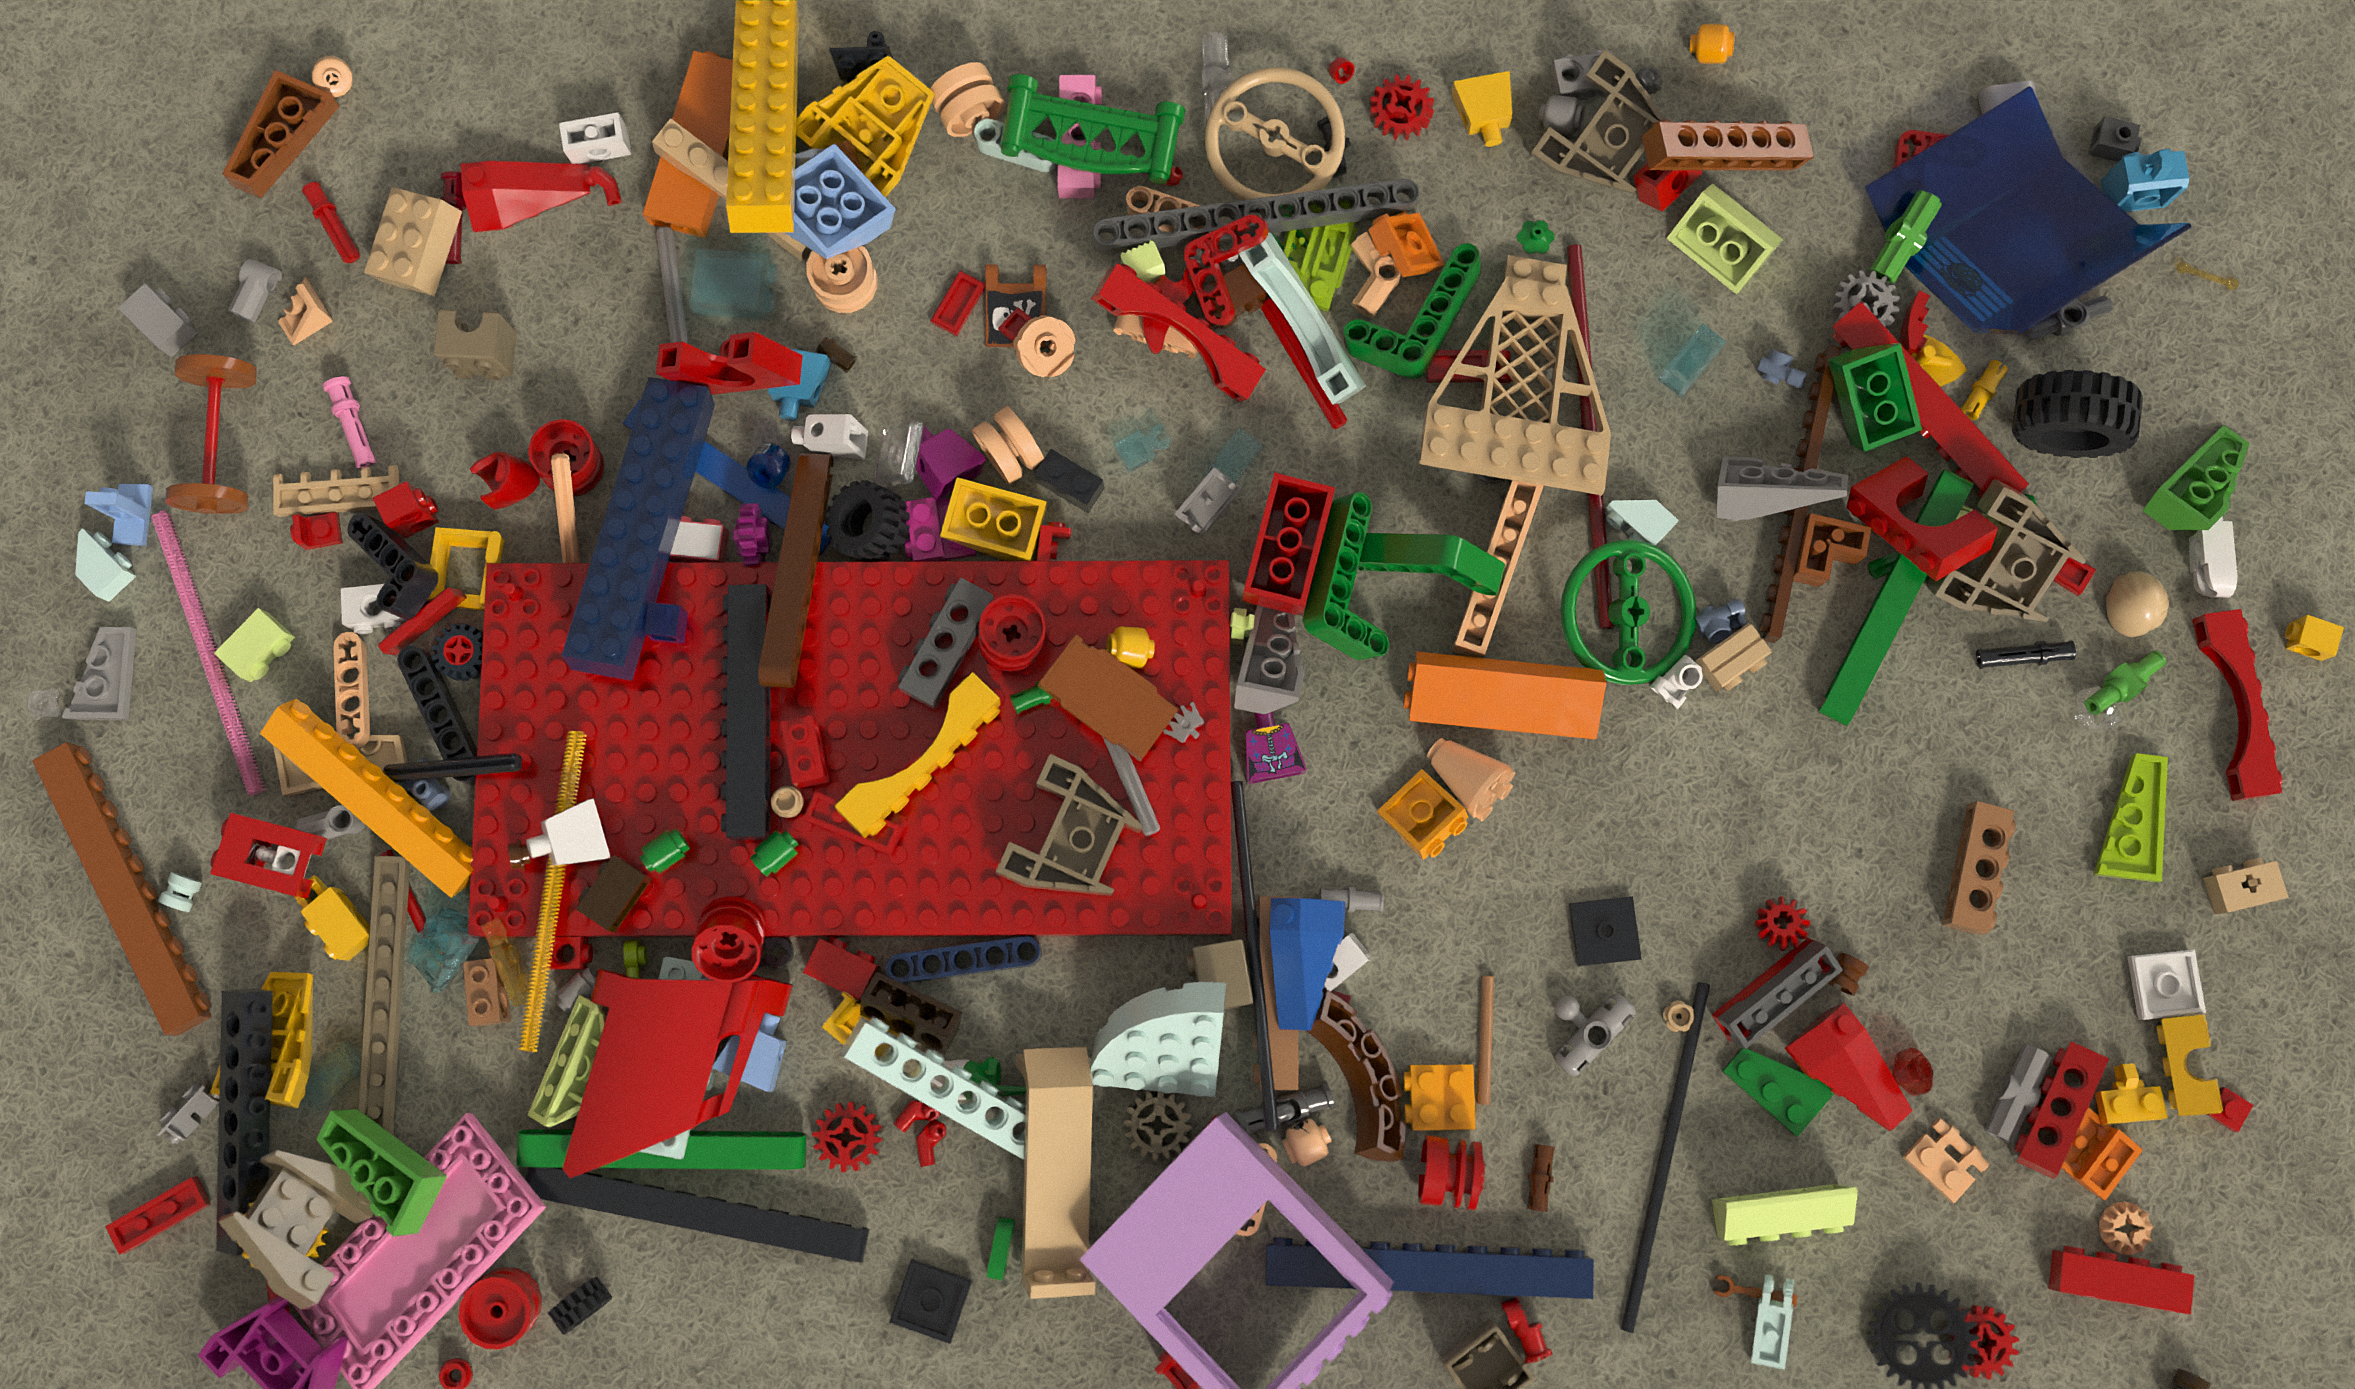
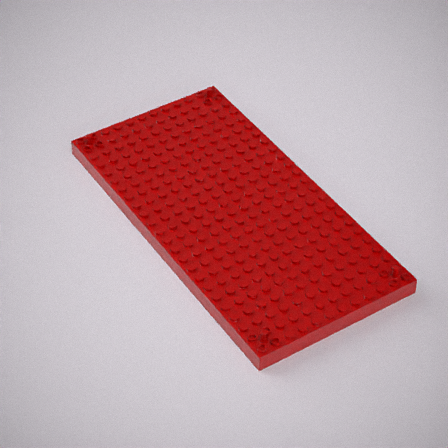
M1229 560L817 562L794 688L771 687L770 835L776 830L781 833L787 830L799 843L795 847L798 854L778 872H772L767 877L750 859L755 853L754 849L764 840L732 841L726 838V833L721 831V815L726 814V801H722L721 784L726 782V769L722 768L721 755L723 750H727V738L722 736V720L727 719V706L724 707L722 703V689L727 687V675H724L722 670L723 657L727 656V644L723 643L722 632L723 626L728 625V613H724L723 596L728 594V585L766 584L773 595L779 562H759V565L744 566L743 562L668 563L632 681L571 670L561 656L590 563H487L477 756L508 753L519 754L522 757V768L514 772L476 775L472 857L474 860L471 863L474 870L471 873L468 936L475 938H539L536 936V934H539L536 930H539L537 926H540L537 923L540 922L538 918H541L539 914H542L539 910H542L540 906H543L541 898H544L542 894H545L542 891L545 890L543 886H546L544 884L546 880L544 879L547 878L545 874H548L546 866H549L547 862H550L548 860L550 856L548 854L534 858L530 856L531 863L524 864V871H522V868L511 869L508 844L517 843V839H520L521 845H526V839L544 835L541 822L557 814L555 811L558 810L556 807L559 806L556 803L559 802L557 799L560 798L557 796L560 794L558 791L561 790L559 789L561 787L559 784L562 782L560 781L562 779L561 775H563L561 772L564 771L562 767H565L562 764L565 763L563 760L566 759L564 756L567 755L564 752L567 751L565 748L568 746L565 745L568 743L566 742L569 739L567 738L569 736L567 733L570 731L585 732L583 734L586 735V737H582L586 739V741H582L585 745H581L585 747V749L581 748L584 752H580L583 756H579V758L583 759L579 760L582 764H578L582 768H578L581 772H577L580 776H576L580 778V780H576L579 784H575L579 787L574 788L578 790V792H574L577 795L573 796L577 799H573L576 803H572V805L576 806L587 800L594 799L609 850V859L613 855L623 858L651 877L652 881L618 930L612 932L607 931L576 910L580 904L578 901L580 894L588 885L592 886L599 877L597 871L606 859L565 864L566 866L562 867L566 869L562 871L565 874L561 875L564 878L560 879L564 881L560 883L563 886L559 887L563 890H559L562 894L558 895L561 896V898H558L561 902H557L560 906L556 907L559 908V910H556L559 914L555 915L558 916V918H555L558 922H554L557 926H554L556 930H553V932L556 934L552 935L555 937L694 938L698 919L703 908L713 900L725 896L741 897L751 901L761 910L766 920L764 937L1231 936ZM960 577L993 594L995 599L1013 594L1024 596L1036 603L1044 615L1046 631L1042 652L1036 661L1027 668L1009 672L999 670L989 664L980 652L977 634L935 710L902 693L898 688L900 682L897 680L905 665L910 666L916 656L913 654L916 644L921 638L926 639L931 630L929 622L937 610L942 611L947 602L944 600L948 588L952 583L957 584ZM957 609L953 613L952 619L956 622H962L968 617L969 612L966 609ZM1117 627L1144 628L1149 635V639L1154 640V655L1152 658L1147 659L1146 664L1142 668L1131 669L1157 688L1158 695L1179 709L1177 711L1178 714L1184 717L1183 711L1180 708L1182 705L1192 712L1190 703L1194 702L1200 716L1204 720V724L1195 729L1200 734L1196 739L1190 734L1185 743H1181L1178 739L1162 732L1141 761L1129 754L1158 821L1160 830L1155 834L1145 836L1142 829L1140 833H1137L1126 827L1122 828L1098 881L1114 889L1111 896L1029 888L997 875L996 870L1009 842L1037 855L1040 854L1064 802V799L1036 787V783L1050 754L1080 767L1099 787L1104 789L1113 800L1137 820L1101 735L1061 707L1060 702L1054 698L1050 699L1049 704L1044 705L1041 703L1017 714L1009 695L1035 686L1036 681L1042 680L1076 634L1089 647L1093 646L1097 650H1106L1108 635L1110 633L1113 634ZM1011 632L1009 636H1006V641L1012 642L1014 638L1016 639V633ZM950 636L940 637L937 641V647L940 649L949 648L953 643V638ZM927 663L922 667L921 674L925 677L933 676L938 667L935 663ZM972 672L1000 698V706L998 707L1000 712L990 723L986 724L983 722L975 730L978 733L966 746L961 743L953 751L955 754L954 758L945 767L941 768L938 766L930 774L932 779L923 789L918 791L915 788L907 796L909 802L898 813L892 811L885 818L904 826L892 856L803 820L815 790L842 800L857 784L875 782L891 777L907 769L920 759L935 742L943 727L948 711L950 693ZM813 715L818 720L830 782L798 789L792 784L781 722ZM1174 716L1171 721L1178 723ZM1169 724L1165 727L1168 731H1173ZM783 786H792L799 790L803 796L804 804L802 810L791 818L780 817L773 811L771 806L772 795L778 788ZM677 828L690 846V849L685 852L686 856L660 874L656 870L650 872L640 859V856L644 854L641 847L664 831L668 830L670 832Z

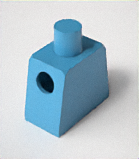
M791 349L803 355L800 385L768 388V394L772 400L781 402L780 418L796 421L800 405L815 407L831 368V362L827 355Z

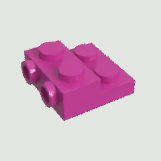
M933 497L905 502L908 507L905 511L910 513V520L907 521V525L910 526V539L905 541L907 557H913L914 562L947 561L976 556V550L940 537L951 498L936 501Z

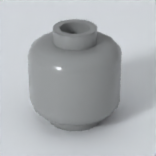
M1555 94L1550 96L1546 104H1541L1539 122H1543L1545 131L1551 127L1562 136H1571L1576 130H1581L1585 107L1580 104L1577 97Z

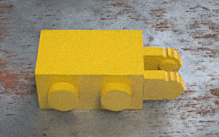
M313 875L309 880H313L312 888L318 894V897L312 901L309 896L308 899L294 896L303 908L300 912L306 919L304 925L312 934L321 937L325 943L323 948L331 958L349 961L369 945L370 925L341 889L335 887L328 888L319 877Z

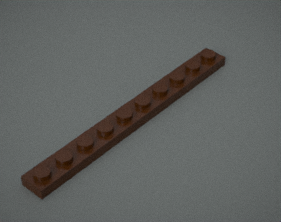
M1829 345L1822 354L1819 353L1816 357L1814 371L1818 372L1817 381L1812 382L1808 392V399L1812 400L1810 410H1806L1803 417L1802 428L1806 429L1805 438L1800 439L1796 449V456L1800 457L1799 467L1794 468L1795 471L1804 472L1812 468L1817 469L1834 387L1828 359L1840 355L1842 347ZM1809 505L1784 511V514L1788 515L1786 526L1782 525L1778 535V543L1782 544L1780 555H1775L1772 564V572L1776 573L1774 584H1769L1765 601L1770 602L1768 613H1763L1759 630L1764 632L1762 639L1767 642L1775 643L1782 637Z

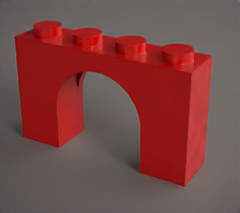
M757 332L730 335L728 357L707 353L683 341L659 344L656 374L671 381L706 386L709 388L711 395L800 385L803 355Z
M1906 456L1851 486L1846 509L1868 527H1871L1877 535L1881 536L1899 553L1913 562L1922 572H1925L1933 580L1937 581L1991 550L1998 527L1975 509L1943 526H1924L1906 518L1899 511V508L1923 496L1929 475L1928 472Z

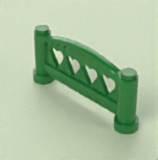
M1013 74L1009 77L1007 91L1010 95L1000 141L1001 153L1003 155L1017 157L1019 152L1025 150L1044 160L1075 170L1099 174H1136L1144 172L1148 173L1149 180L1152 183H1167V179L1170 178L1179 126L1184 123L1186 110L1182 105L1168 101L1159 102L1156 105L1155 115L1037 94L1039 83L1033 77L1024 74ZM1046 117L1049 118L1057 137L1054 141H1047L1044 137L1035 139L1031 135L1032 131ZM1075 123L1079 124L1086 140V144L1082 147H1078L1074 143L1066 145L1061 141V137ZM1105 128L1108 129L1116 149L1113 152H1106L1103 148L1094 150L1090 145ZM1134 134L1138 135L1145 151V155L1141 158H1137L1133 154L1126 156L1120 152V148Z

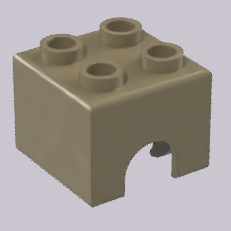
M440 309L438 311L433 353L443 363L445 368L453 372V376L461 379H472V375H483L485 379L492 381H501L502 376H512L517 332L500 313L483 312L481 324L474 330V328H467L465 322H461V326L459 325L461 317H456L457 310Z
M1242 940L1194 947L1192 955L1186 956L1189 975L1196 976L1197 982L1226 983L1224 1010L1250 1006L1253 1003Z
M1488 1319L1438 1358L1460 1389H1524L1536 1380V1377L1491 1319Z

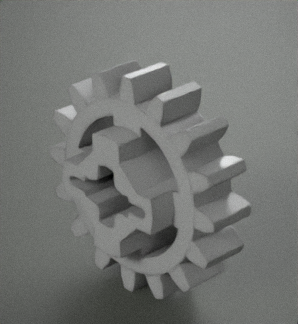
M1863 270L1859 271L1856 278L1849 274L1844 280L1845 282L1841 281L1835 288L1838 292H1835L1831 297L1832 301L1837 302L1831 308V312L1839 313L1835 322L1840 320L1863 300V303L1875 316L1878 315L1877 311L1883 309V314L1879 321L1885 327L1890 326L1895 320L1893 316L1900 309L1894 306L1900 297L1891 294L1896 288L1895 285L1887 287L1885 285L1887 277L1884 276L1878 280L1876 279L1875 271H1872L1868 277L1865 276ZM1855 289L1853 292L1854 296L1847 299L1848 292Z

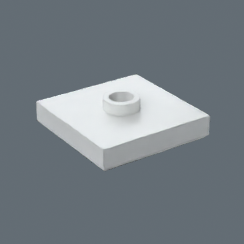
M2195 949L2127 956L2138 1020L2206 1013Z

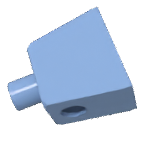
M764 1013L741 1081L764 1091L773 1092L786 1041L773 1035L780 1017ZM738 1035L731 1037L715 1061L713 1069L730 1076L740 1042Z

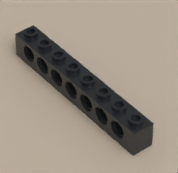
M240 989L222 991L216 1251L235 1256L242 1255L244 1250L237 1241L232 1240L219 1221L222 1217L235 1211L241 1215L246 1214L250 1209L249 1203L256 1200L269 1181V1167L261 1163L260 1160L269 1154L270 1100L265 1099L271 1083L273 991Z

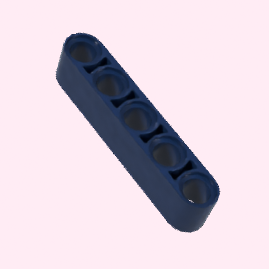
M1017 937L914 951L891 956L886 963L885 971L889 978L906 984L1033 966L1039 962L1042 956V949L1040 944L1031 937ZM1025 943H1031L1035 947V955L1030 960H1022L1019 956V949ZM999 947L1004 952V958L999 964L992 965L988 961V953L992 948ZM962 952H969L972 955V963L966 969H960L956 963L958 955ZM931 956H938L941 961V967L935 973H928L925 968V962ZM906 960L909 964V972L906 976L898 978L894 973V966L898 961Z

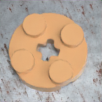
M1047 315L1035 317L1025 323L1013 342L1016 356L1021 366L1029 373L1041 377H1055L1066 371L1073 361L1074 354L1072 353L1074 344L1076 345L1075 336L1071 328L1062 320ZM1043 340H1051L1052 342L1049 345L1051 351L1048 354L1044 351L1040 352V344Z

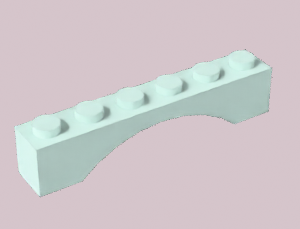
M1268 232L1267 238L1262 243L1239 253L1252 276L1265 289L1289 322L1308 356L1316 379L1332 405L1342 403L1365 388L1366 384L1272 233Z

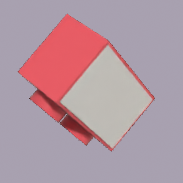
M682 516L668 561L684 563L725 562L729 530L719 520L703 519L702 523L693 522L691 518Z

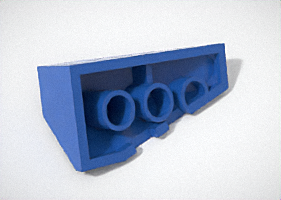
M1271 898L1270 939L1279 1029L1311 1031L1323 997L1322 990L1327 975L1331 973L1334 965L1332 961L1337 946L1341 944L1344 936V901Z

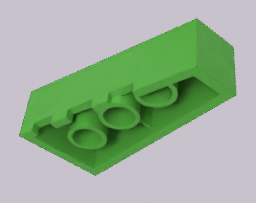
M358 1109L330 1111L316 1140L340 1170L345 1169L352 1179L351 1185L357 1192H363L371 1203L369 1208L376 1216H381L388 1224L386 1229L392 1237L419 1233L448 1175Z

